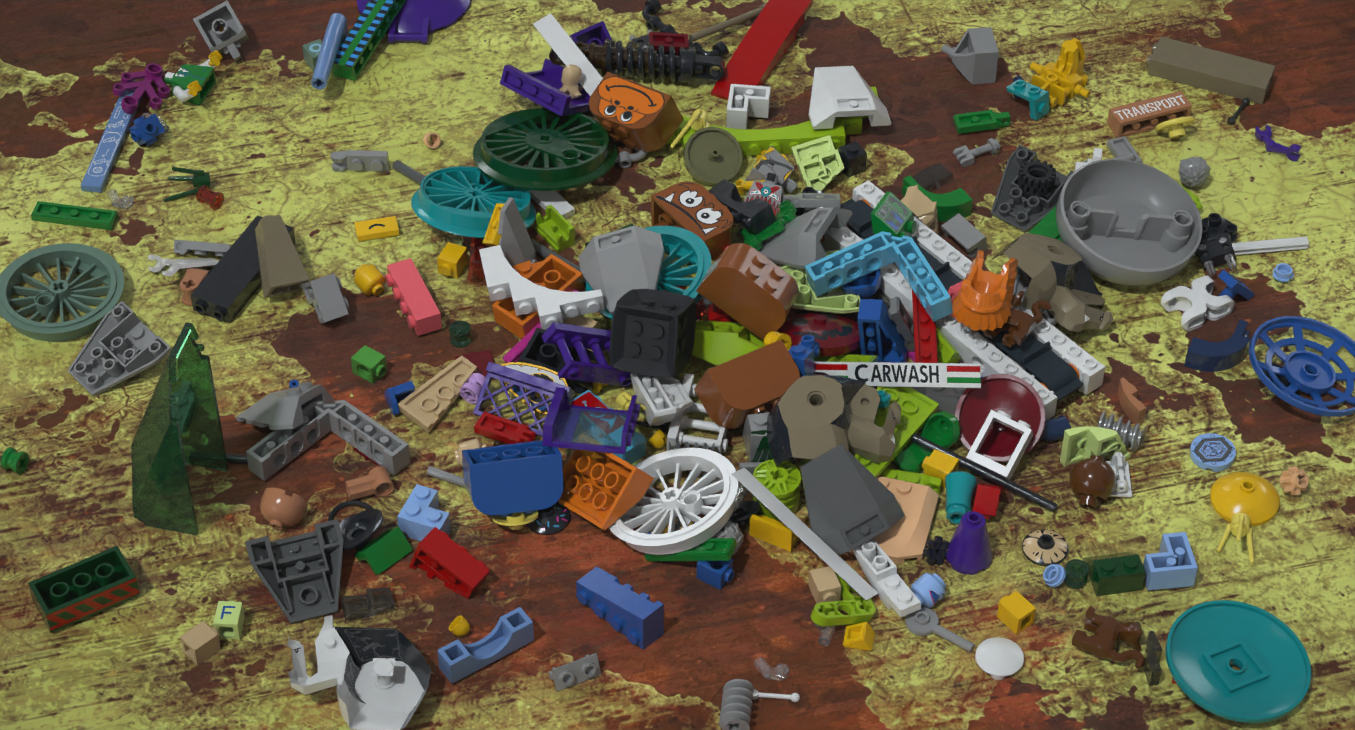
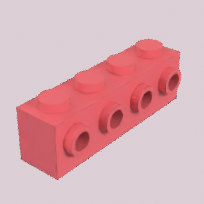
M412 259L387 265L386 283L388 287L392 286L394 299L396 301L399 300L401 312L403 315H407L410 329L413 328L417 336L442 329L441 313Z

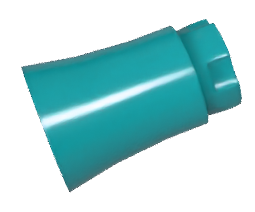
M952 472L945 477L946 518L950 523L956 525L959 524L965 513L971 512L973 493L977 484L976 478L967 472Z

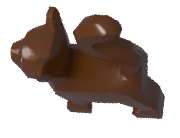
M1020 291L1017 295L1012 296L1011 316L1008 317L1007 323H1004L1002 328H996L993 331L985 330L984 335L993 339L1000 331L1005 330L1010 334L1003 336L1002 344L1009 348L1016 344L1021 345L1031 335L1034 327L1042 321L1043 315L1040 309L1050 310L1052 306L1045 300L1036 301L1031 307L1034 315L1032 317L1030 314L1020 311L1021 300L1024 295V291Z
M1089 606L1085 613L1087 621L1084 629L1095 634L1087 636L1086 632L1076 630L1072 637V645L1094 654L1099 659H1110L1120 663L1135 659V667L1137 669L1142 668L1145 664V657L1140 652L1141 646L1139 644L1143 634L1141 624L1139 622L1123 623L1113 617L1098 615L1095 613L1094 608ZM1122 640L1135 650L1117 653L1115 648L1118 641Z

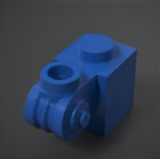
M812 335L802 336L801 342L797 346L793 345L788 351L799 369L800 377L814 372V358H817L820 354V344L815 341Z

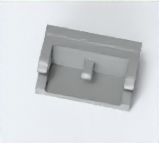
M959 213L941 225V229L945 232L944 235L946 237H953L968 253L971 252L968 255L970 258L976 257L978 250L987 251L986 236Z

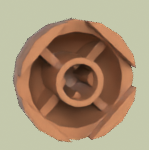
M266 488L261 497L260 508L264 519L270 522L269 526L282 530L283 527L297 525L306 513L308 502L295 493L291 497L285 494L286 490Z

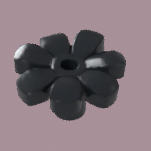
M935 536L934 540H927L923 550V555L927 557L926 562L930 565L934 563L938 566L944 563L943 558H946L947 555L946 549H948L949 542L943 541L941 536Z

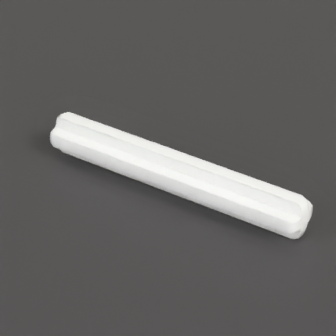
M1305 236L1232 243L1235 255L1307 249L1309 246L1308 238Z

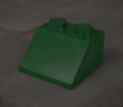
M1122 552L1083 558L1096 596L1142 590L1145 570L1139 554Z

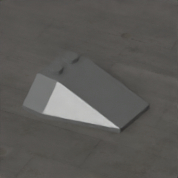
M338 519L315 524L314 532L270 542L269 537L265 536L245 541L251 566L290 624L338 613L343 537Z

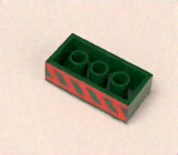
M118 546L28 583L32 600L50 633L140 595L136 576Z

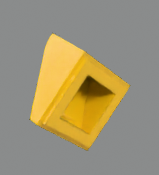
M868 622L846 626L843 646L861 650H872L875 632Z

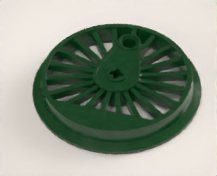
M535 108L512 112L491 122L484 129L482 136L474 146L473 160L481 173L500 184L524 190L556 191L580 187L606 175L616 163L617 148L613 140L609 139L607 130L595 119L587 115L575 113L560 116L547 108ZM537 125H542V129H539ZM546 125H551L550 129H546ZM529 161V164L527 165V167H526V166H521V165L524 164L525 162ZM538 165L544 168H535V166Z

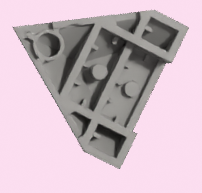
M304 382L298 384V387L268 394L236 416V420L238 422L246 421L247 424L259 427L269 426L271 430L294 429L304 423L302 409L313 401H323V404H335V400L321 384L312 385L311 382Z

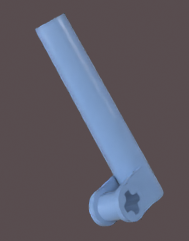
M334 13L330 16L311 79V85L315 89L322 90L327 86L338 49L348 36L347 19L340 13Z

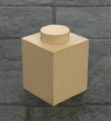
M830 566L810 570L808 586L816 604L840 601L841 585L835 571Z
M204 621L180 636L183 653L197 666L221 650L220 634L214 627H209Z

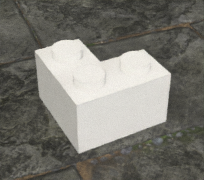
M731 84L727 105L726 128L746 129L748 117L768 118L771 87Z

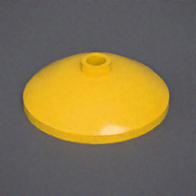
M1232 472L1221 476L1214 482L1210 492V502L1213 509L1228 522H1231L1234 514L1244 513L1250 518V526H1259L1272 520L1277 514L1280 505L1279 494L1275 487L1263 477L1249 472Z

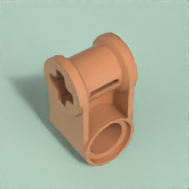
M198 268L187 269L185 276L179 284L180 289L183 291L181 299L184 305L192 306L191 294L211 271Z

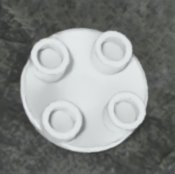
M994 637L983 641L977 647L975 661L983 671L991 674L993 679L1002 680L1005 676H1010L1020 670L1023 666L1024 654L1015 642L1006 638Z

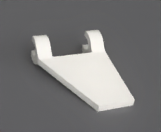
M154 254L148 255V260H156L154 267H148L149 271L158 272L165 265L170 266L168 271H162V275L172 276L179 269L216 265L219 260L212 258L162 259Z

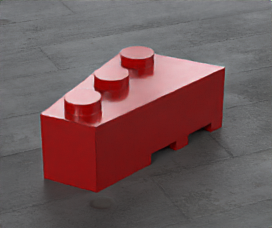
M436 527L417 545L409 565L414 570L418 567L426 571V576L432 580L437 577L444 581L446 588L466 599H469L486 581L490 572L482 561L474 558L465 547L455 543L447 533L440 531Z

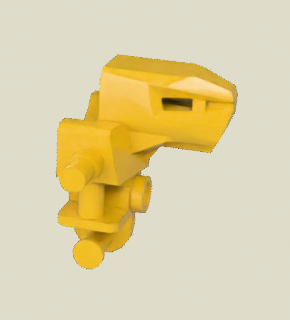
M1076 38L1065 40L1061 46L1060 55L1056 63L1049 62L1043 66L1032 62L1030 65V69L1037 73L1032 76L1031 84L1049 92V104L1052 107H1055L1057 104L1062 106L1065 103V97L1072 99L1076 95H1081L1088 98L1091 94V91L1081 85L1082 77L1080 75L1083 73L1085 51L1081 41Z

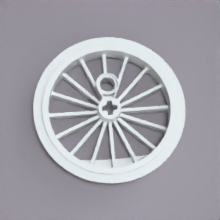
M679 448L653 455L639 462L635 467L654 477L646 493L655 498L643 496L639 502L608 528L631 548L647 554H673L698 546L721 530L732 515L738 490V480L731 473L736 472L732 463L721 454L702 448ZM692 470L680 488L682 471ZM702 471L708 472L694 484ZM675 472L674 487L668 488L662 476ZM717 477L721 479V480L718 481V482H715V483H713V484H711V485H708L709 483H711V482H712L714 479H716ZM658 478L665 489L662 493L652 487ZM723 490L722 494L712 495L718 491ZM716 504L715 507L705 506V505ZM681 514L695 523L687 527ZM699 514H704V515H706V516H704L703 518H701V517H699V516H697V515H699ZM676 516H678L684 529L675 531ZM669 523L668 533L662 534L663 530ZM642 525V526H641L640 528H638L636 531L632 530V529H634V528H636V527ZM655 527V529L653 530V532H652L651 534H647L649 531H651V530Z

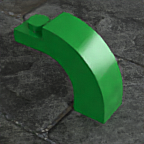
M910 175L903 178L902 194L904 197L908 187L918 185V189L932 202L937 201L938 222H947L958 213L964 218L971 215L973 199L962 188L945 194H935L923 189Z

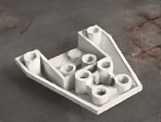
M854 66L815 67L809 107V118L813 129L833 128L835 117L868 116L871 126L891 125L887 108Z

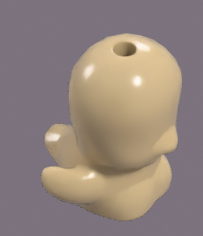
M570 64L562 71L561 82L563 86L559 90L571 96V99H577L582 95L580 91L583 90V87L578 86L582 76L580 67Z

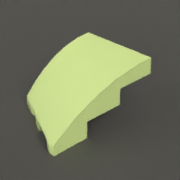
M830 135L791 147L805 187H812L814 190L821 191L844 169L838 149L835 150Z
M1085 426L1064 431L1060 462L1066 467L1083 459L1090 458L1091 455L1100 456L1104 460L1109 459L1110 461L1116 452H1121L1125 456V460L1131 458V455L1116 431L1101 427Z

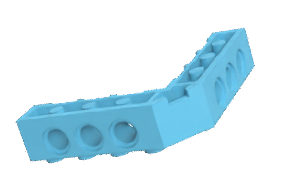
M882 231L805 266L807 281L815 295L820 296L895 262L933 322L953 313L950 295L912 237L902 236L900 238L892 236L889 232Z

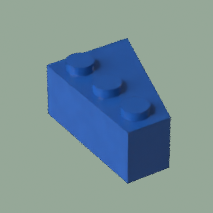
M860 299L858 328L861 355H877L878 362L895 360L906 363L907 348L904 346L905 339L903 335L898 334L895 322L890 320L888 308L883 300Z

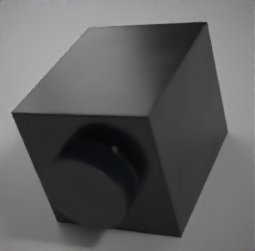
M857 141L839 147V154L844 166L842 171L848 178L866 171L867 152Z

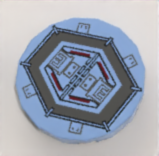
M1206 433L1199 435L1190 446V458L1194 464L1204 470L1207 468L1213 469L1212 471L1214 472L1226 470L1232 466L1236 456L1233 443L1219 434Z

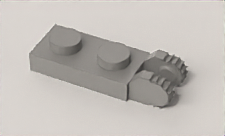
M347 150L333 152L330 155L331 160L334 162L332 170L335 172H345L347 170L389 172L388 151Z

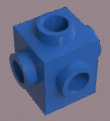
M156 114L146 119L144 115L133 121L135 125L129 128L132 139L139 146L144 143L149 146L158 140L156 136L165 132Z

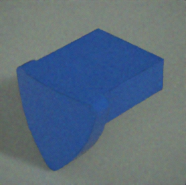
M412 381L386 389L384 398L393 415L400 413L397 403L415 391Z

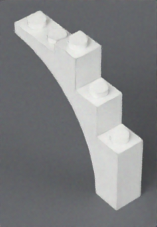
M500 245L479 249L490 301L512 297L516 316L538 311L543 330H547L553 322L563 323L562 319L605 310L601 289L586 292H566L549 289L529 281L514 270L504 257Z

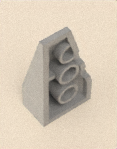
M509 197L500 210L498 234L502 236L499 245L504 257L511 266L528 260L532 264L538 261L535 259V249L514 199Z

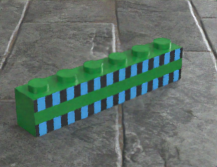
M370 0L366 4V8L359 15L353 28L350 29L345 41L340 45L332 67L334 76L356 81L406 0Z

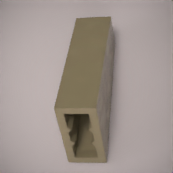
M281 215L264 216L255 228L264 297L268 298L302 291L301 284L307 283L310 279Z

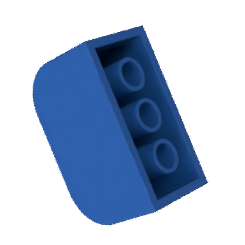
M543 440L462 450L464 484L474 506L486 515L507 517L518 512L525 514L534 513L536 510L546 509L554 505L560 499L563 492L562 454L557 447L542 446Z

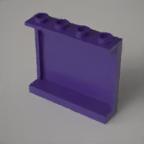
M547 58L544 61L542 70L525 73L511 65L504 66L500 84L560 116L590 111V96L584 88L580 91L581 97L577 99H571V96L559 90L563 86L561 78L565 67L554 64Z

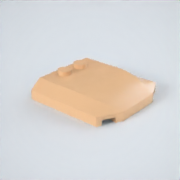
M878 476L877 479L894 494L904 516L890 529L872 539L877 542L895 564L904 563L905 559L916 557L917 561L922 560L923 550L925 549L937 508L939 494L926 485ZM853 550L849 551L850 554L855 555Z

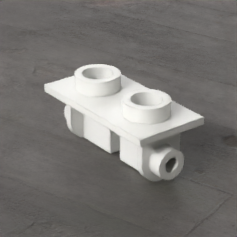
M1116 452L1112 456L1111 461H1105L1112 467L1116 476V485L1109 497H1132L1128 461H1125V456L1121 452Z

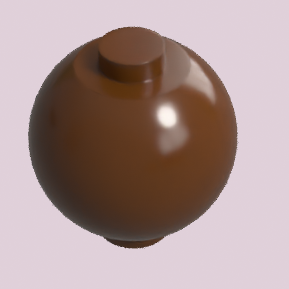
M1091 455L1090 458L1081 460L1073 467L1070 474L1071 490L1074 495L1080 498L1079 505L1087 508H1097L1098 502L1106 500L1112 494L1116 485L1114 470L1100 456Z

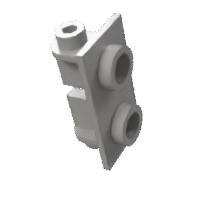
M595 653L592 655L587 654L584 658L557 668L552 667L548 674L551 681L554 680L556 691H560L599 676L601 671L598 657Z

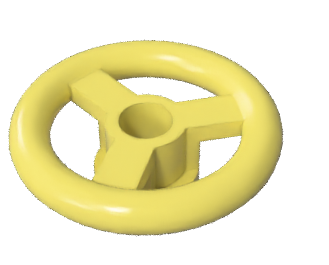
M1186 116L1171 119L1156 125L1155 130L1158 132L1168 131L1170 139L1180 138L1186 135L1184 127L1193 124L1195 118Z

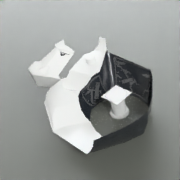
M332 615L324 617L323 627L318 638L315 640L318 673L312 677H309L306 673L303 645L299 641L288 638L287 646L292 651L294 669L288 672L291 687L307 695L337 686L339 709L349 729L402 730L410 722L429 686L431 668L419 650L404 634L395 628L334 627Z

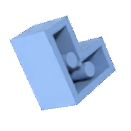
M416 484L397 516L398 526L404 536L422 541L434 527L449 535L451 532L450 513L439 510L438 490Z
M1186 532L1163 534L1159 553L1145 554L1143 567L1147 590L1194 586L1198 567Z

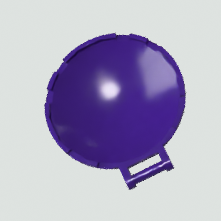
M357 0V8L360 14H362L370 0ZM406 0L386 32L388 33V42L407 41L428 44L429 34L434 33L435 29L441 27L446 29L457 23V19L468 11L471 0Z

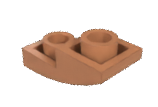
M1123 377L1120 379L1117 393L1120 405L1135 425L1137 423L1142 424L1144 423L1146 407L1137 399L1138 390Z

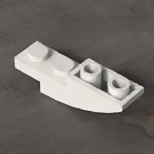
M874 539L853 549L868 581L878 592L877 595L888 610L893 608L901 618L921 609L920 600L897 574V566Z

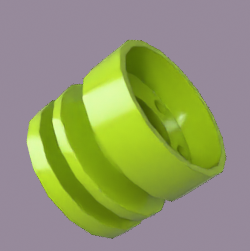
M774 459L760 463L755 468L753 476L795 514L800 505L801 474L798 468L786 460L777 467ZM752 494V500L758 501L760 504V509L756 512L758 515L762 514L781 521Z

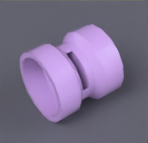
M473 373L469 377L468 383L463 384L460 388L461 397L471 404L477 403L486 377L479 373Z

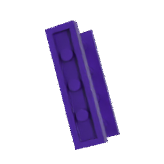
M553 322L542 335L544 343L558 345L566 364L558 373L559 378L625 387L632 383L629 372L608 366L602 351L609 352L610 354V330ZM568 346L575 347L581 362L573 360ZM585 349L593 351L598 364L591 363Z

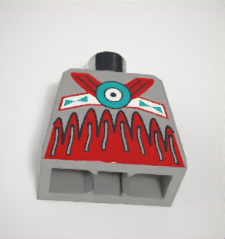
M767 173L764 182L754 181L744 202L760 198L771 205L773 213L776 215L779 212L778 210H780L778 206L783 202L784 195L783 187L776 185L778 175Z

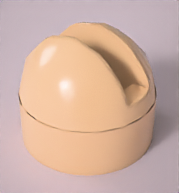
M428 132L423 136V143L426 147L435 149L440 145L441 138L437 133Z

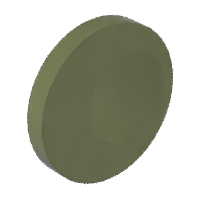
M705 127L693 133L686 142L683 150V161L687 171L695 180L705 185L715 186L724 179L730 181L735 177L742 165V150L736 138L728 131L718 127Z

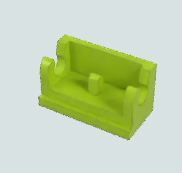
M552 205L546 207V215L543 218L539 212L536 214L534 230L557 253L575 245V228Z

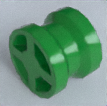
M8 447L1 457V467L6 470L12 469L14 473L21 474L28 466L29 455L24 451L17 452L15 448Z

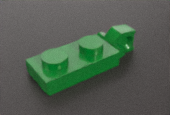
M993 110L954 115L953 122L957 133L961 134L1010 126L1011 117L1009 112L995 113Z

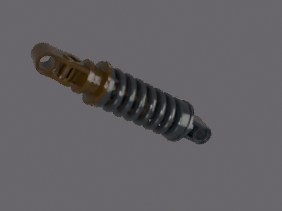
M605 39L604 44L601 45L596 44V42H591V44L574 42L593 67L601 69L602 76H605L607 72L616 74L617 70L618 75L621 77L628 71V75L631 78H634L638 72L641 79H644L647 73H649L650 79L655 80L659 72L660 79L665 81L670 72L672 82H676L678 79L679 82L692 85L694 78L719 80L724 76V59L720 56L696 54L695 47L686 48V50L684 47H680L678 55H675L674 46H670L667 54H665L663 45H659L658 49L654 50L653 44H648L647 49H644L642 43H638L637 48H633V43L627 42L626 47H622V41H617L615 46V41ZM551 48L549 54L550 61L557 65H565ZM718 66L720 69L714 70L711 67Z

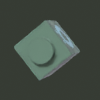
M320 39L302 45L304 61L313 72L322 45Z

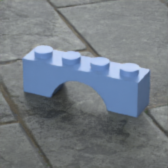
M518 607L501 616L495 628L483 639L470 644L462 643L459 639L437 650L439 669L451 684L534 641L532 620L521 607Z

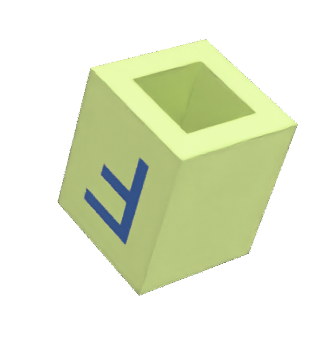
M218 601L213 625L220 634V639L240 640L245 619L243 603Z

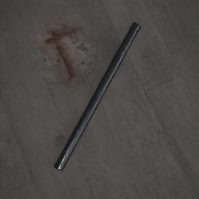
M916 433L911 439V442L932 452L936 449L958 458L960 466L1052 512L1057 508L1058 504Z

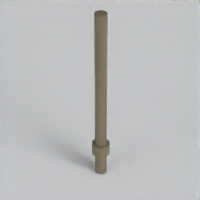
M767 3L760 5L757 9L690 34L689 40L694 42L758 17Z

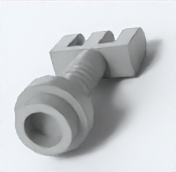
M990 138L987 139V144L971 150L964 145L956 148L953 154L961 166L966 167L975 164L974 157L989 151L991 154H996L1000 150V144L997 139Z

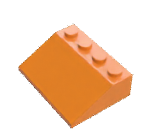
M580 436L577 443L595 444L583 436ZM573 449L562 467L563 492L557 502L599 528L606 530L643 498L654 477L612 453Z

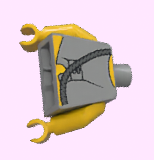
M772 146L767 151L763 150L761 155L756 156L757 164L749 173L745 183L742 179H738L735 182L740 195L749 191L754 181L764 182L767 173L778 175L776 185L782 186L790 194L798 186L795 181L789 178L794 170V166L789 162L785 154H780Z

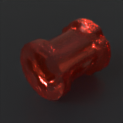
M203 185L196 194V200L210 205V208L213 210H217L223 204L224 194L214 192L210 187Z

